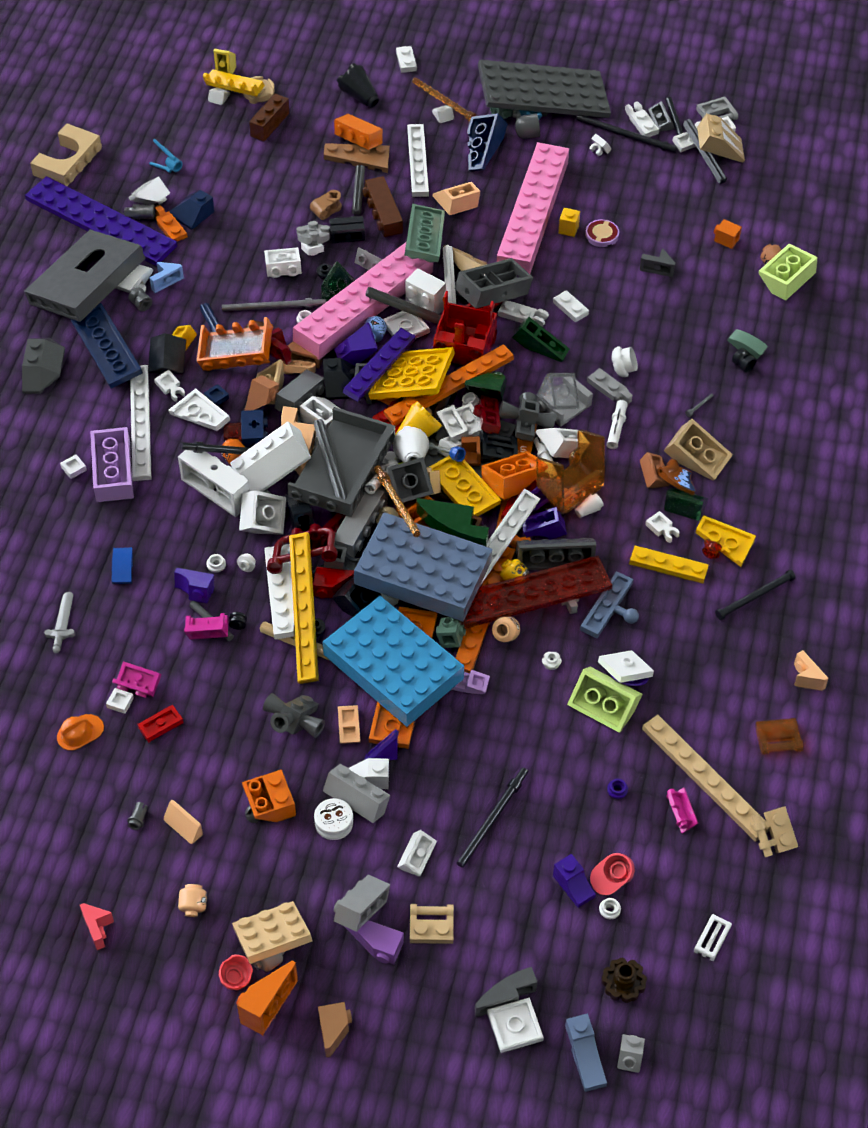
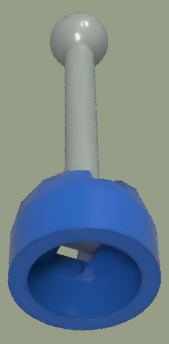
M432 442L429 443L430 450L436 449L449 453L450 458L454 461L462 462L465 458L466 452L462 447L455 446L449 450L436 446Z

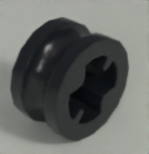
M233 612L230 614L229 626L232 629L241 630L246 627L247 616L244 613Z

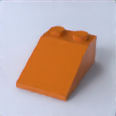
M525 451L482 465V479L497 496L502 499H510L512 496L520 494L549 468V464Z
M290 961L249 986L245 993L242 992L236 1004L241 1024L264 1035L298 982L296 962Z

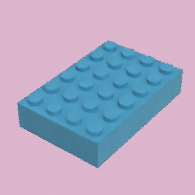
M382 596L376 598L323 641L324 656L406 727L464 679V665Z

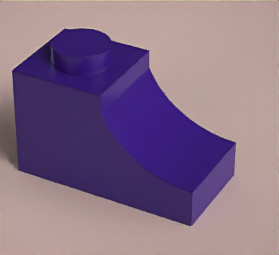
M557 507L529 516L522 525L526 538L544 536L552 540L567 534L565 521Z
M176 568L174 572L175 588L185 591L191 601L208 603L214 591V574Z
M572 854L554 864L553 877L577 908L595 898L596 893L588 883L583 867Z

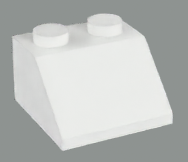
M256 490L242 493L239 530L254 534L282 535L284 533L286 497Z

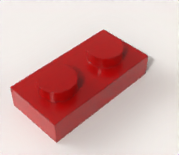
M172 704L137 725L149 743L184 722Z

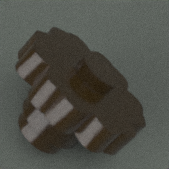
M625 958L612 960L610 967H606L603 970L601 983L606 986L605 993L614 1001L620 998L625 1003L636 1001L639 993H643L646 987L647 977L642 974L643 967L635 960L628 962Z

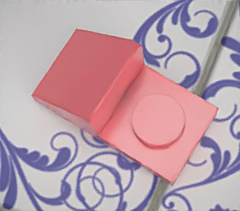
M85 903L80 904L82 915L96 949L104 948L103 939L107 937L103 927L114 922L112 913Z

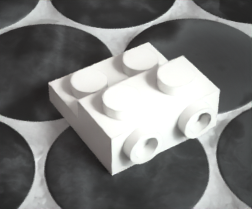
M298 248L264 251L267 277L278 278L282 275L296 276L302 274Z

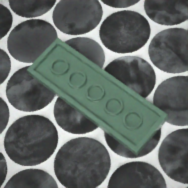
M412 204L404 256L412 259H424L427 262L439 261L445 210Z

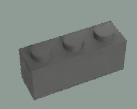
M306 369L276 394L275 409L282 412L283 406L297 408L298 412H300L301 404L312 396L318 397L322 395L325 389L324 377Z

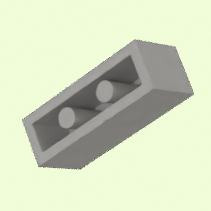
M339 764L328 773L323 792L331 797L348 803L353 811L372 823L385 814L390 795L381 788L373 785L342 764Z
M367 875L363 880H359L352 890L347 891L345 897L336 902L334 906V922L357 932L387 902L390 884L371 875Z

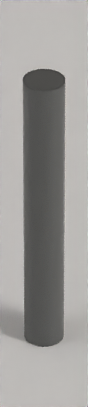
M196 601L190 603V607L202 618L213 617ZM228 631V637L224 638L227 641H231L234 635Z

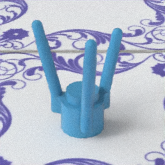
M154 139L153 142L169 157L165 161L167 166L153 162L149 164L166 170L169 173L171 171L178 172L182 168L183 162Z

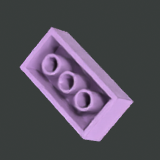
M128 428L90 431L93 489L96 502L134 498Z

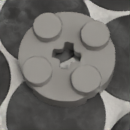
M310 221L308 225L297 227L296 229L298 241L304 244H312V241H317V244H321L330 239V226L319 225L316 221Z

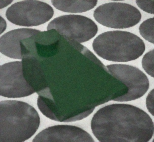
M488 372L466 380L465 388L467 393L473 392L478 397H480V394L502 401L507 379L501 372Z

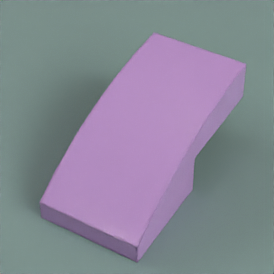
M471 670L470 673L464 672V679L451 690L471 694H485L490 676Z

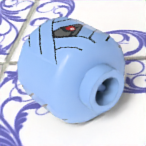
M379 316L369 317L364 325L367 322L370 323L375 341L380 342L385 335L387 325Z

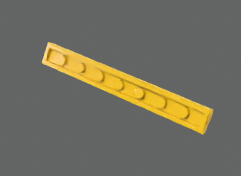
M308 532L289 536L297 679L299 684L319 681L310 534Z

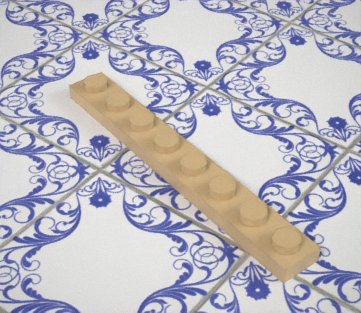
M659 715L645 723L642 730L756 842L759 837L757 831L753 829L754 822L752 816L758 815V813ZM768 827L765 828L766 833L769 832Z

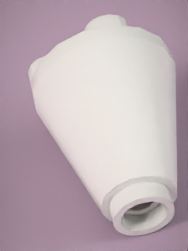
M403 427L395 435L393 441V451L403 463L422 457L425 458L429 449L428 436L421 429L415 427Z

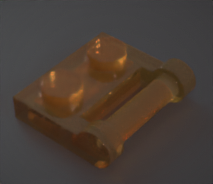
M796 718L757 721L755 723L762 755L776 751H803V741L800 737ZM793 740V742L768 744V742Z

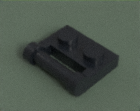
M483 430L480 431L481 459L497 461L518 454V444L515 436L511 435L509 437L489 434Z

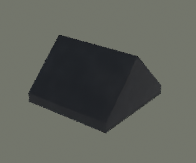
M166 333L150 338L148 373L163 374L170 370L172 374H184L186 339Z

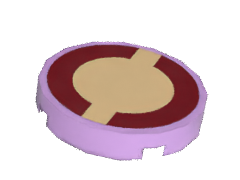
M595 220L586 227L585 236L590 244L597 247H607L617 242L619 229L618 226L609 220Z

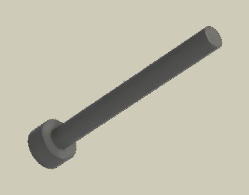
M710 394L694 408H692L691 410L688 409L685 412L688 417H691L694 411L700 408L714 395Z

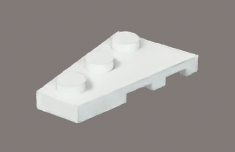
M194 389L168 410L170 415L218 431L231 420L227 413L197 389Z

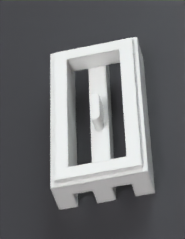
M712 914L694 948V952L697 954L699 952L703 957L706 958L707 956L710 958L709 960L714 961L732 923ZM714 921H716L718 924L704 949L701 946ZM724 925L725 928L713 952H710L709 950L721 926Z

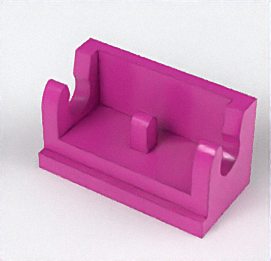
M221 613L220 617L191 618V616H186L184 632L190 640L228 637L229 617L225 613Z

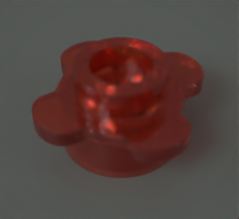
M706 539L704 541L705 546L702 549L703 554L710 559L719 558V551L722 549L721 544Z

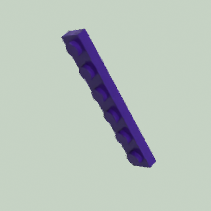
M400 328L344 387L343 393L358 402L415 341L416 336Z

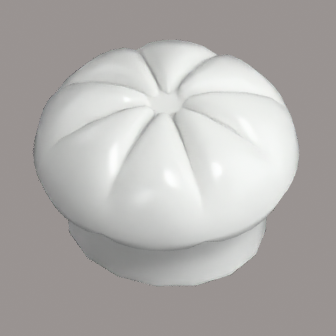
M620 346L614 348L612 351V362L615 372L621 377H628L630 372L637 371V359L633 348L622 349Z

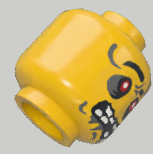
M508 559L501 565L500 576L510 587L516 586L519 588L528 580L529 570L519 559L512 561Z

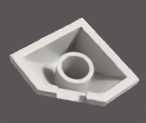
M158 176L144 183L128 198L130 201L149 205L158 203L160 205L167 200L166 196L170 192Z

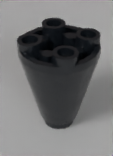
M355 63L351 64L348 71L338 77V86L341 91L360 103L373 108L379 102L378 95L364 67Z

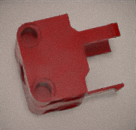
M446 291L442 298L444 310L433 338V349L453 347L455 354L451 363L465 366L490 352L497 336V313L493 312L495 304L494 301H491L489 311L449 303L448 291Z

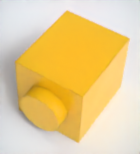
M568 208L563 209L559 219V234L575 237L579 227L580 211Z

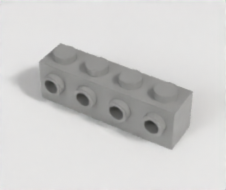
M377 489L374 494L365 492L352 517L345 516L335 533V545L347 547V554L355 558L358 551L362 550L363 542L371 534V528L374 524H377L376 518L379 515V510L387 506L385 491Z

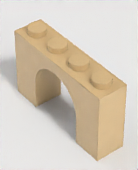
M66 124L58 132L60 146L74 150L77 153L67 159H54L39 153L30 163L34 176L41 179L47 176L68 186L82 172L83 168L91 162L92 158L100 152L102 148L100 135L70 124Z

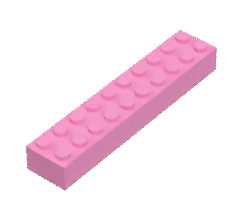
M537 142L497 254V262L512 258L529 274L531 273L568 165L569 148Z
M405 242L293 327V342L320 360L360 329L366 319L377 316L389 306L366 297L365 293L368 287L400 298L405 294V280L417 268L431 274L434 262L404 256Z

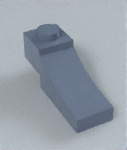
M588 1013L566 1019L565 1027L584 1091L587 1092L606 1087L607 1081Z

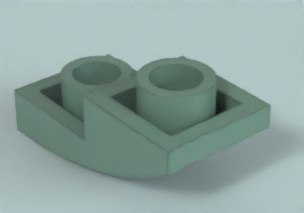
M738 329L727 339L738 350L745 348L756 359L768 347L755 336Z

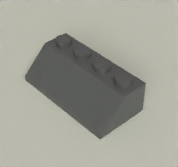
M593 538L542 539L516 542V559H519L528 570H547L565 564L568 569L594 568L596 541Z

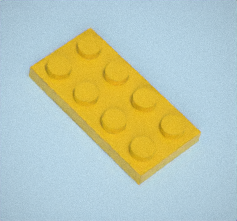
M449 455L429 466L432 467V471L439 470L441 489L454 504L473 506L474 516L479 517L501 504V499L465 460L457 462L452 460Z

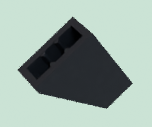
M285 494L292 528H300L303 532L308 531L310 525L314 524L309 503L294 500L288 494Z

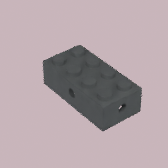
M509 258L460 271L454 289L477 309L490 305L491 301H494L495 304L527 295L533 277L516 261Z

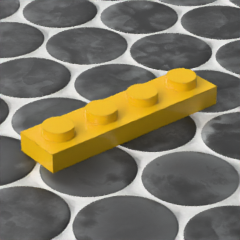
M634 546L629 562L630 565L703 584L709 564L639 546Z

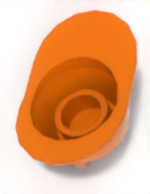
M93 714L67 718L57 733L58 744L66 750H77L101 736L104 731L103 721Z

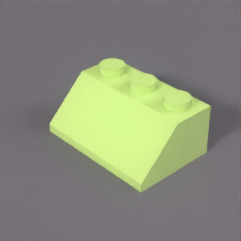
M788 244L759 270V275L772 294L787 300L816 273L817 257Z
M590 666L583 669L567 705L620 733L635 712L643 694L625 684L617 682L610 676Z

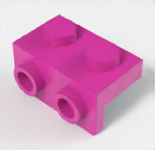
M123 661L117 679L113 678L112 683L117 685V689L126 692L129 689L135 691L137 696L146 698L147 695L154 697L162 674Z

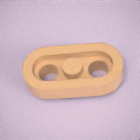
M292 360L288 365L283 363L285 374H301L306 369L313 373L316 371V364L311 361Z

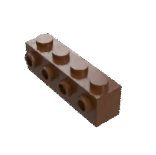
M384 176L365 180L363 195L368 198L369 209L372 208V216L374 220H377L378 231L382 232L383 237L402 234L403 220Z

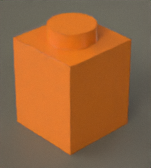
M723 219L720 225L717 224L714 229V241L732 249L740 239L742 227Z

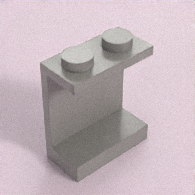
M567 373L562 378V386L547 397L542 396L540 393L536 397L537 402L540 403L539 411L543 413H556L555 423L561 427L592 405L593 393Z

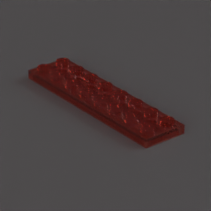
M599 556L481 586L462 624H464V629L496 621L500 617H511L612 590V583Z

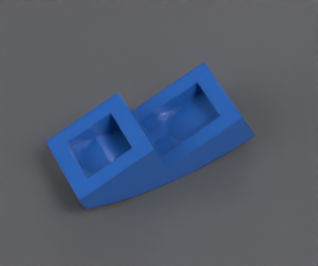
M113 548L112 584H132L133 548Z

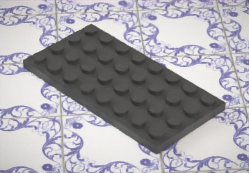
M479 60L478 62L487 107L609 118L611 115L600 71L504 61Z

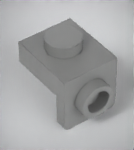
M622 1035L618 1069L636 1073L640 1072L645 1038L635 1035Z

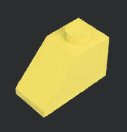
M214 49L215 70L233 74L236 68L235 53Z

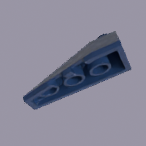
M498 113L471 117L467 130L469 136L468 147L470 148V153L468 154V168L470 172L484 170L504 139L508 124Z

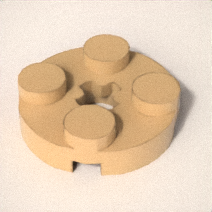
M262 76L251 77L252 79L263 81L265 86L257 97L243 94L244 97L251 104L269 100L275 92L272 80H265Z

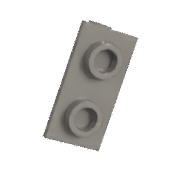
M358 247L354 263L370 270L383 259Z

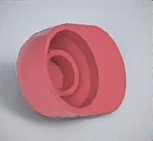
M621 853L607 856L591 872L590 883L592 888L601 895L615 893L633 878L635 866L632 859Z

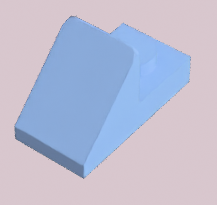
M157 262L158 273L149 277L151 290L157 293L184 279L183 268L181 264Z

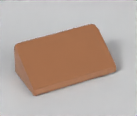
M647 452L640 459L647 488L669 486L670 484L658 474L659 467L664 466L662 456Z

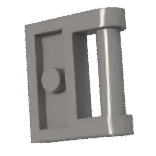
M726 97L701 103L696 107L697 112L702 118H704L706 113L718 116L728 112V114L719 117L724 118L728 116L732 121L738 119L737 111Z

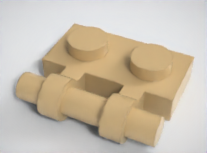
M785 806L764 812L766 819L764 822H762L760 814L752 816L754 822L753 829L757 831L760 840L758 844L760 850H763L765 857L773 855L772 846L775 847L776 853L798 847ZM767 827L769 828L772 837L771 840H768L767 834L765 831V828Z

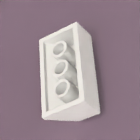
M286 422L234 459L230 464L235 472L239 475H244L248 479L249 491L264 492L308 461L311 456L301 430L290 422Z

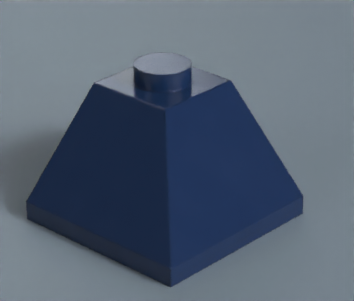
M199 190L187 196L169 212L178 222L192 230L215 212L213 197Z

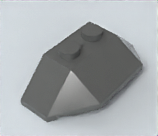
M30 338L27 340L22 364L23 393L41 394L45 388L60 377L65 353L64 346L51 338Z

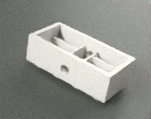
M185 450L178 456L181 480L233 516L237 517L241 513L242 493L250 492L249 481L244 475H239L232 467L226 466L216 456H212L207 452L194 453L193 451Z

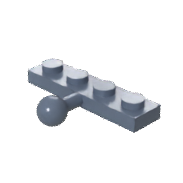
M616 571L581 624L580 631L598 638L614 612L623 616L624 620L629 624L637 622L639 613L636 609H624L619 606L632 586L633 579Z

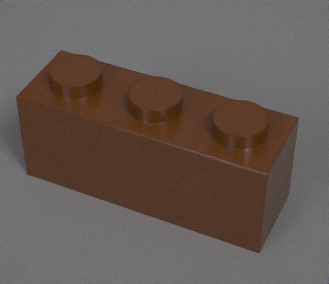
M274 93L249 121L250 136L265 142L288 116L289 99Z

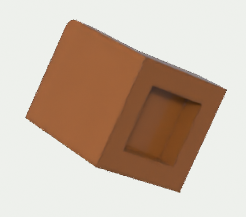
M480 436L461 437L462 448L466 452L464 460L470 466L481 465Z

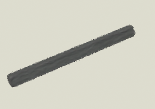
M322 419L315 420L314 428L335 495L346 500L347 494L324 421Z

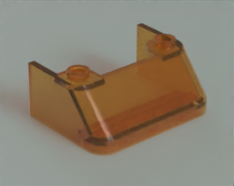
M579 429L578 447L569 454L570 466L565 470L562 464L540 457L536 458L537 487L550 503L557 507L559 512L568 513L582 503L590 494L593 495L602 488L605 480L604 436Z

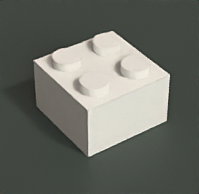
M417 268L405 280L406 301L440 314L444 309L442 298L446 292V282Z

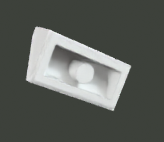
M422 830L413 833L397 867L408 873L421 876L437 841Z

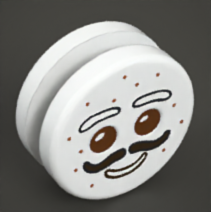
M336 798L321 802L314 813L315 828L325 839L339 840L346 837L353 828V812L351 807L345 801Z

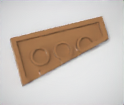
M325 143L324 160L343 164L350 162L352 166L364 165L368 166V169L375 170V168L382 169V172L388 173L390 146L379 145L368 150L356 144Z

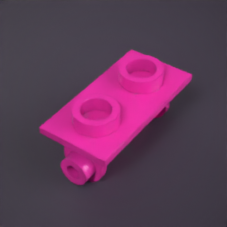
M683 787L679 791L669 789L666 797L669 799L677 820L676 824L683 834L697 825L698 821L685 788Z

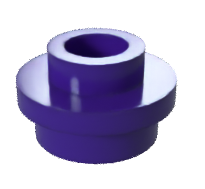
M614 779L608 784L607 792L612 798L621 799L627 795L628 786L622 779Z

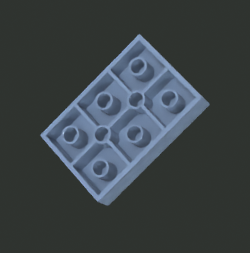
M384 512L354 570V584L464 622L491 564L492 549Z

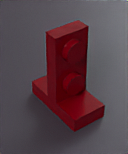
M278 327L272 330L270 355L278 360L281 359L284 364L288 365L292 362L290 356L292 353L286 345L282 329ZM263 336L249 342L252 352L261 351Z

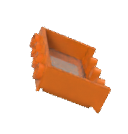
M264 317V326L259 327L256 321L250 320L249 328L242 329L239 323L234 322L232 330L228 331L225 330L223 325L217 324L216 332L210 333L205 325H201L197 353L198 364L203 371H211L213 369H228L230 367L270 363L269 354L273 325L268 317Z

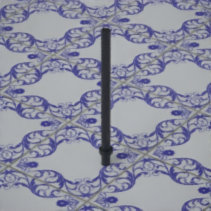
M578 115L576 119L577 121L662 148L663 151L668 150L675 153L677 146L671 145L667 141L662 142L586 116Z

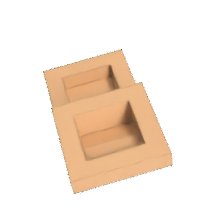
M358 705L338 706L340 744L360 743Z

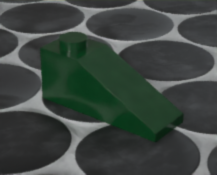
M530 317L518 326L512 336L524 348L559 362L564 360L570 348Z

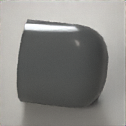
M537 113L523 115L516 119L515 129L520 138L529 139L541 136Z

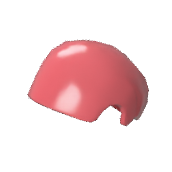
M232 955L223 961L218 974L220 982L230 990L243 989L251 981L253 968L245 956Z

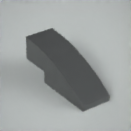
M532 967L520 970L504 978L489 989L475 1004V1016L486 1015L487 1009L518 1001L519 996L536 992L537 980Z

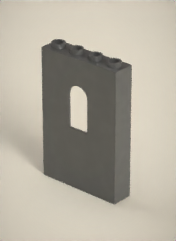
M90 229L24 291L30 305L81 322L145 260L143 249L139 244ZM98 250L105 252V255L88 272L76 269L91 253Z

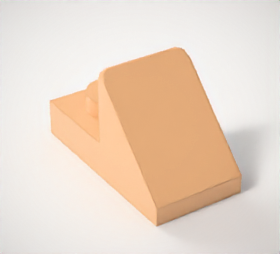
M803 650L797 653L794 665L800 674L797 675L794 685L823 691L829 678Z

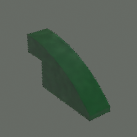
M417 498V514L432 529L487 547L489 527L472 525L474 517L473 506Z

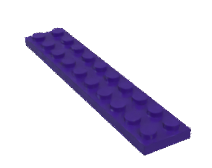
M47 176L25 195L27 201L86 231L91 229L141 245L145 261L157 266V262H162L177 247V241Z

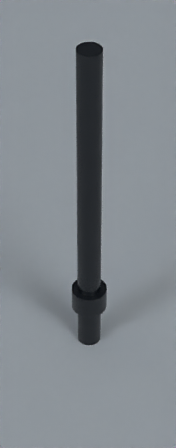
M196 441L194 443H180V450H190L194 453L243 454L250 449L247 447L210 445Z
M522 767L516 777L510 780L507 790L457 861L458 866L462 868L465 866L513 794L519 791L522 781L529 772L526 768Z

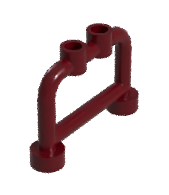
M312 524L308 531L303 532L300 528L292 530L290 535L308 532L312 540L319 539L321 535H328L327 546L311 549V557L321 555L322 559L326 562H334L337 559L338 551L334 547L336 534L332 528H321L318 524ZM290 535L281 537L275 543L273 556L267 563L268 572L279 574L282 571L283 563L291 561L290 554L280 556L281 548L284 544L289 543Z

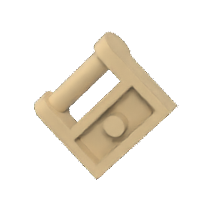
M410 904V943L453 944L454 905L447 904V907ZM417 915H447V920H418Z

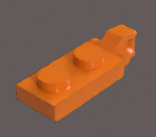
M161 205L155 207L157 225L167 237L177 242L188 237L187 232L169 211L165 212Z

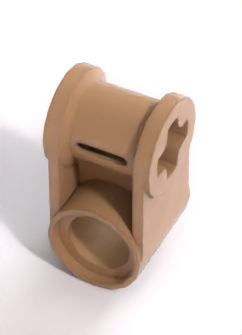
M337 190L328 191L311 202L310 210L321 220L327 219L332 214L341 210V193Z

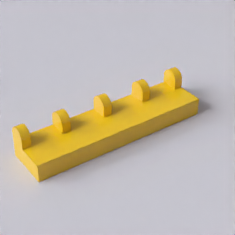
M212 70L209 74H203V79L208 86L255 97L258 96L265 86L261 80Z

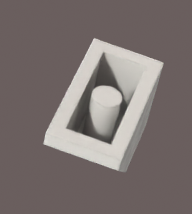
M368 758L349 768L381 789H388L389 759Z

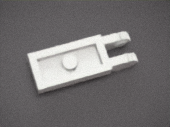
M638 101L634 102L636 112L633 111L630 104L625 106L629 119L641 135L651 137L659 134V128L646 111L643 110L642 105Z
M508 300L503 301L498 310V316L520 323L530 317L542 327L545 324L544 320L549 316L548 312L543 309L531 308Z

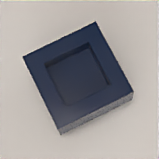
M218 384L204 392V396L217 406L229 399V394Z

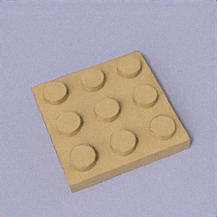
M293 901L283 903L269 910H263L256 915L244 917L232 923L249 964L312 942L311 934Z

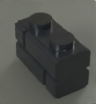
M363 216L329 219L331 243L365 241Z

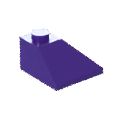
M367 322L334 348L337 358H342L356 366V363H361L378 350L370 323Z

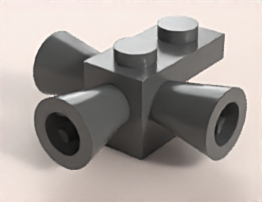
M525 392L520 395L519 408L505 401L501 403L499 409L500 418L516 419L515 438L533 442L535 424L546 429L554 427L556 413H539L540 403L537 402L536 395L531 392Z
M271 693L264 702L263 711L274 714L271 717L270 723L272 728L278 733L287 731L294 735L304 729L311 736L317 738L325 725V720L309 716L316 712L319 703L313 701V698L302 695L285 703L274 693Z

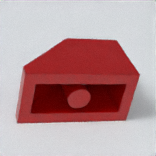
M316 567L313 581V596L331 598L342 584L354 577V571Z

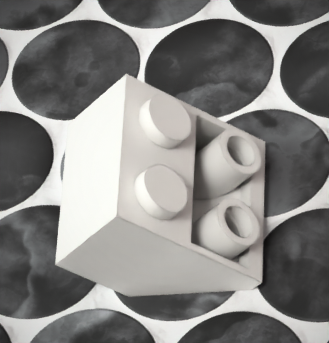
M312 396L300 405V418L306 424H314L315 420L322 419L327 430L333 420V407H339L326 398Z
M549 428L536 431L540 441L548 449L549 454L555 458L580 459L591 443L582 430Z

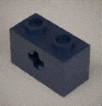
M263 410L241 411L242 444L247 448H251L268 436V431H264V428H268L267 417H264Z

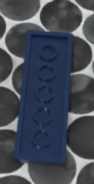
M99 303L81 322L70 318L110 389L143 374L141 367L102 303Z

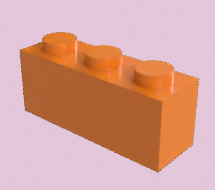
M350 114L334 119L335 135L368 150L383 143V129Z

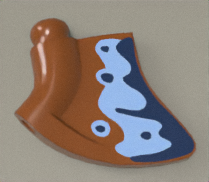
M675 459L669 460L666 466L659 467L658 474L662 479L674 487L694 495L696 490L691 481V471L679 467Z

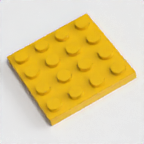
M454 348L405 351L371 387L368 393L370 400L397 399L421 395L433 396L438 394L455 354Z

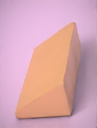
M171 800L165 812L164 821L190 844H193L203 835L201 823L174 800Z

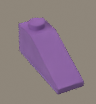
M369 920L357 932L345 927L379 962L395 964L404 943L403 932Z

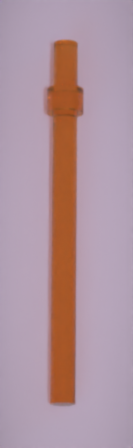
M413 78L412 83L465 116L466 120L470 121L471 117L477 116L474 112L464 109L418 78Z
M380 465L375 466L374 471L378 476L379 483L385 487L414 537L420 536L421 533L390 483V477L383 471Z

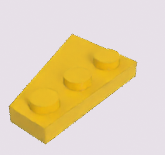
M704 515L695 532L740 567H742L756 539V535Z

